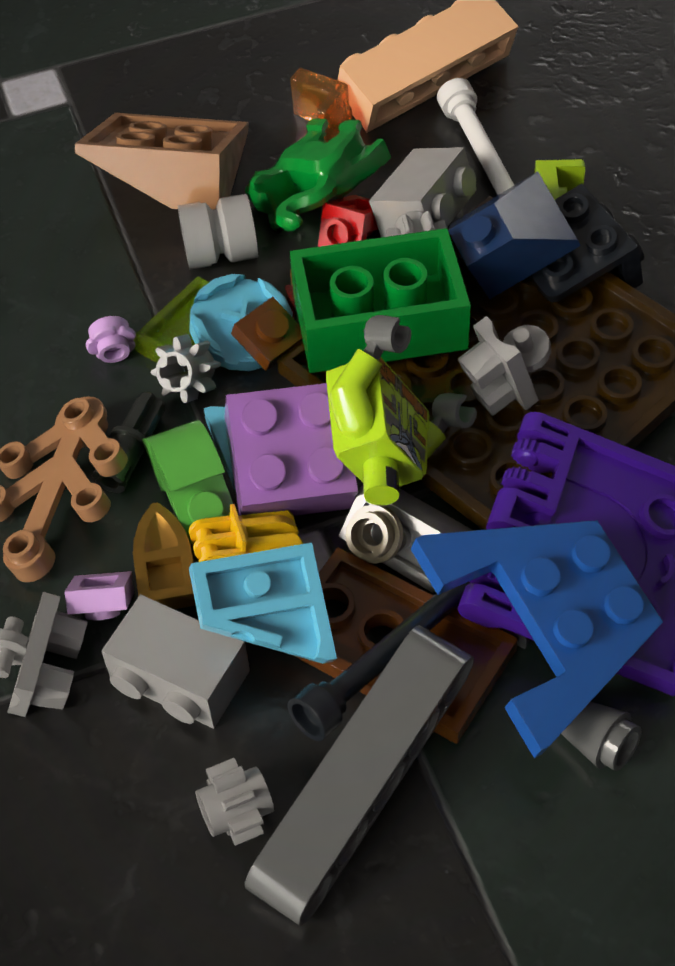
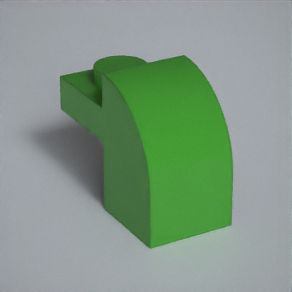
M195 420L142 439L160 490L166 491L174 515L185 529L190 544H193L188 532L191 524L203 518L229 516L230 504H233L222 474L225 470L213 441L200 420Z

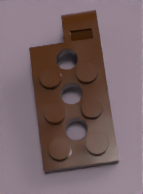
M337 547L319 571L324 600H338L348 607L341 616L329 618L337 659L333 662L322 664L298 656L295 657L336 678L375 645L366 637L371 629L379 626L396 628L433 595ZM456 608L430 631L474 657V663L467 680L433 731L458 744L517 651L518 638L498 628H486L462 617L458 612V608ZM381 673L359 692L367 695Z

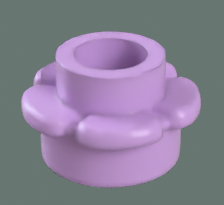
M107 316L93 322L88 329L89 339L86 341V349L90 354H96V357L104 362L115 363L122 361L136 347V333L129 327L128 321L122 317Z

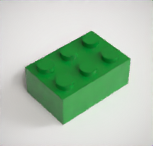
M448 228L290 251L293 295L309 373L328 371L349 363L357 349L364 351L367 346L364 339L365 325L371 317L377 315L398 317L400 319L399 325L408 326L411 329V339L407 349L402 353L383 351L381 358L385 362L468 349L471 305Z

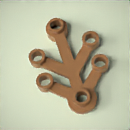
M87 396L70 400L60 410L56 417L55 425L26 446L21 442H10L0 449V469L10 479L24 476L30 471L34 462L56 449L51 459L6 490L0 485V522L7 519L16 507L38 493L23 530L10 535L3 545V561L19 581L34 582L39 580L54 565L55 552L44 538L65 487H67L72 495L71 506L85 522L100 520L110 509V499L100 485L91 483L76 462L82 447L90 449L89 460L97 472L104 477L118 474L125 468L128 462V456L119 442L115 439L107 438L105 435L108 428L107 410L98 398Z

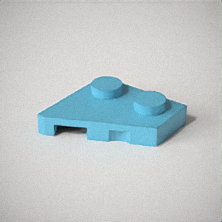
M312 542L191 563L189 566L200 629L322 664L330 663L337 659Z

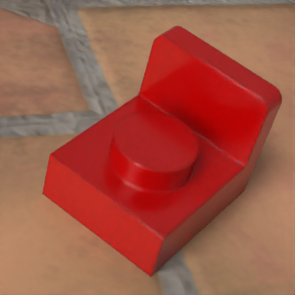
M351 195L326 202L322 207L318 247L367 240V236H372L373 231L377 230L378 226L369 203L370 199Z

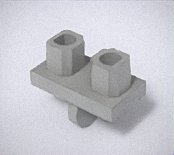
M485 316L473 326L479 343L458 358L461 368L473 382L470 387L474 396L492 416L514 399L527 410L539 401L528 372L536 371L549 360L551 354L550 340L545 331L539 327L524 325L511 330L505 336L503 342H501L493 322Z
M46 592L42 593L29 638L21 633L24 622L20 618L8 617L4 628H0V678H7L9 676L12 665H21L7 713L25 717L30 704L55 709L64 708L74 671L42 663L45 651L77 659L88 622L70 614L67 615V613L57 611L60 596Z

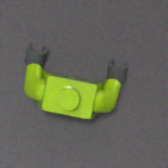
M377 315L367 321L364 329V339L367 346L364 351L357 349L349 363L326 371L335 454L363 482L364 498L367 502L374 505H389L396 502L399 498L400 486L421 480L424 477L427 469V459L446 439L444 435L445 430L449 426L468 428L474 423L477 415L474 407L461 406L467 398L466 395L444 393L435 398L432 406L434 419L429 421V411L381 358L383 351L402 353L407 349L411 339V329L408 326L399 325L400 319L398 317Z

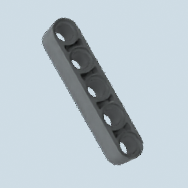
M420 625L414 627L409 632L258 855L247 875L245 889L299 926H303L313 916L461 690L474 663L473 656Z

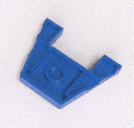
M597 520L428 534L417 537L411 547L412 553L437 595L492 572L554 672L556 678L512 698L505 706L506 712L534 758L546 751L663 623Z

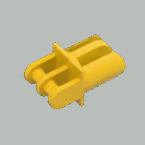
M230 504L229 516L196 520L191 524L188 531L190 539L194 543L195 556L199 559V562L304 544L298 535L299 531L295 524L293 513L289 510L238 515L235 504Z

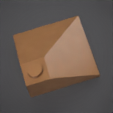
M114 113L75 143V154L171 209H178L177 205L200 202L206 203L214 210L219 198L231 196L248 135L249 122Z

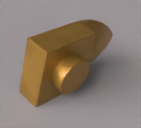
M158 502L152 503L138 524L133 543L138 597L141 594L172 609L196 606L189 573V566L191 563H194L186 531L177 517Z

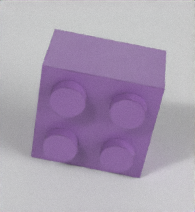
M327 383L226 395L224 418L239 515L289 510L293 513V516L351 509L358 493L356 476L337 458L333 448Z

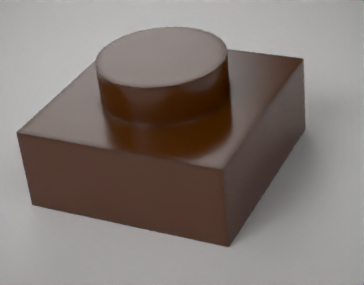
M273 296L236 322L231 332L232 336L265 371L274 366L280 356L302 340L300 325Z

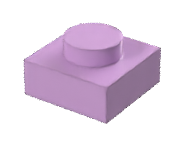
M132 571L74 576L65 590L67 615L85 613V618L88 620H105L120 615V610H127L134 595Z

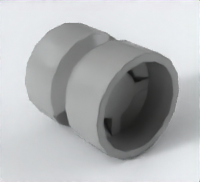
M247 194L219 198L214 210L206 203L200 202L177 205L189 270L212 266V264L217 263L219 255L223 253L231 263L258 258L255 227Z

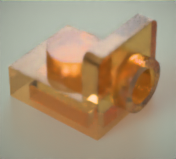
M299 68L290 78L294 114L308 120L327 119L329 126L325 131L327 135L324 139L328 142L340 132L338 129L340 123L352 118V107L349 105L348 84L303 68Z

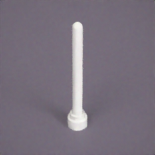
M454 78L447 81L438 90L437 101L446 117L460 123L497 195L514 186V183L475 113L477 95L469 81L464 78Z

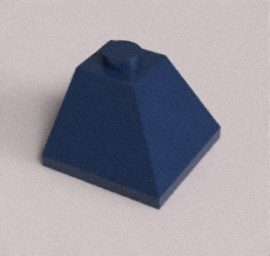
M538 171L451 223L448 230L467 268L489 299L581 246Z

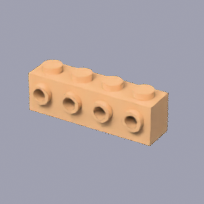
M456 0L448 9L434 16L427 15L410 29L398 35L391 34L374 48L362 54L355 53L349 56L340 65L335 94L355 119L361 121L362 127L368 133L437 95L440 87L447 81L454 78L467 79L507 57L510 54L518 25L496 0Z

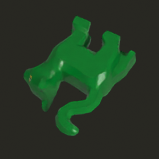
M311 119L306 125L308 133L296 143L286 148L272 168L255 171L245 187V194H247L248 199L252 201L258 211L268 214L270 226L274 231H277L280 227L286 231H294L303 224V219L299 216L301 213L319 208L329 200L341 199L388 162L391 155L384 139L378 138L372 145H365L360 135L361 121L345 120L338 126L340 132L326 142L324 137L327 135L325 131L329 126L328 120Z

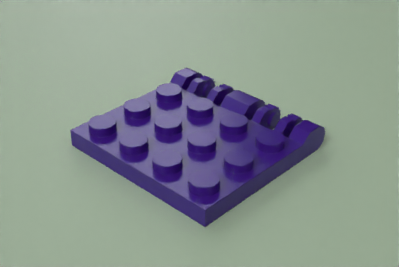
M527 413L521 423L517 435L518 441L514 444L511 456L514 457L513 460L517 464H521L522 467H528L532 471L514 466L505 470L501 484L504 487L497 493L486 529L597 520L663 621L616 674L674 697L675 466L544 413ZM553 472L551 478L539 474ZM492 572L469 581L470 584L465 586L458 606V612L462 617L486 628H504L533 640Z

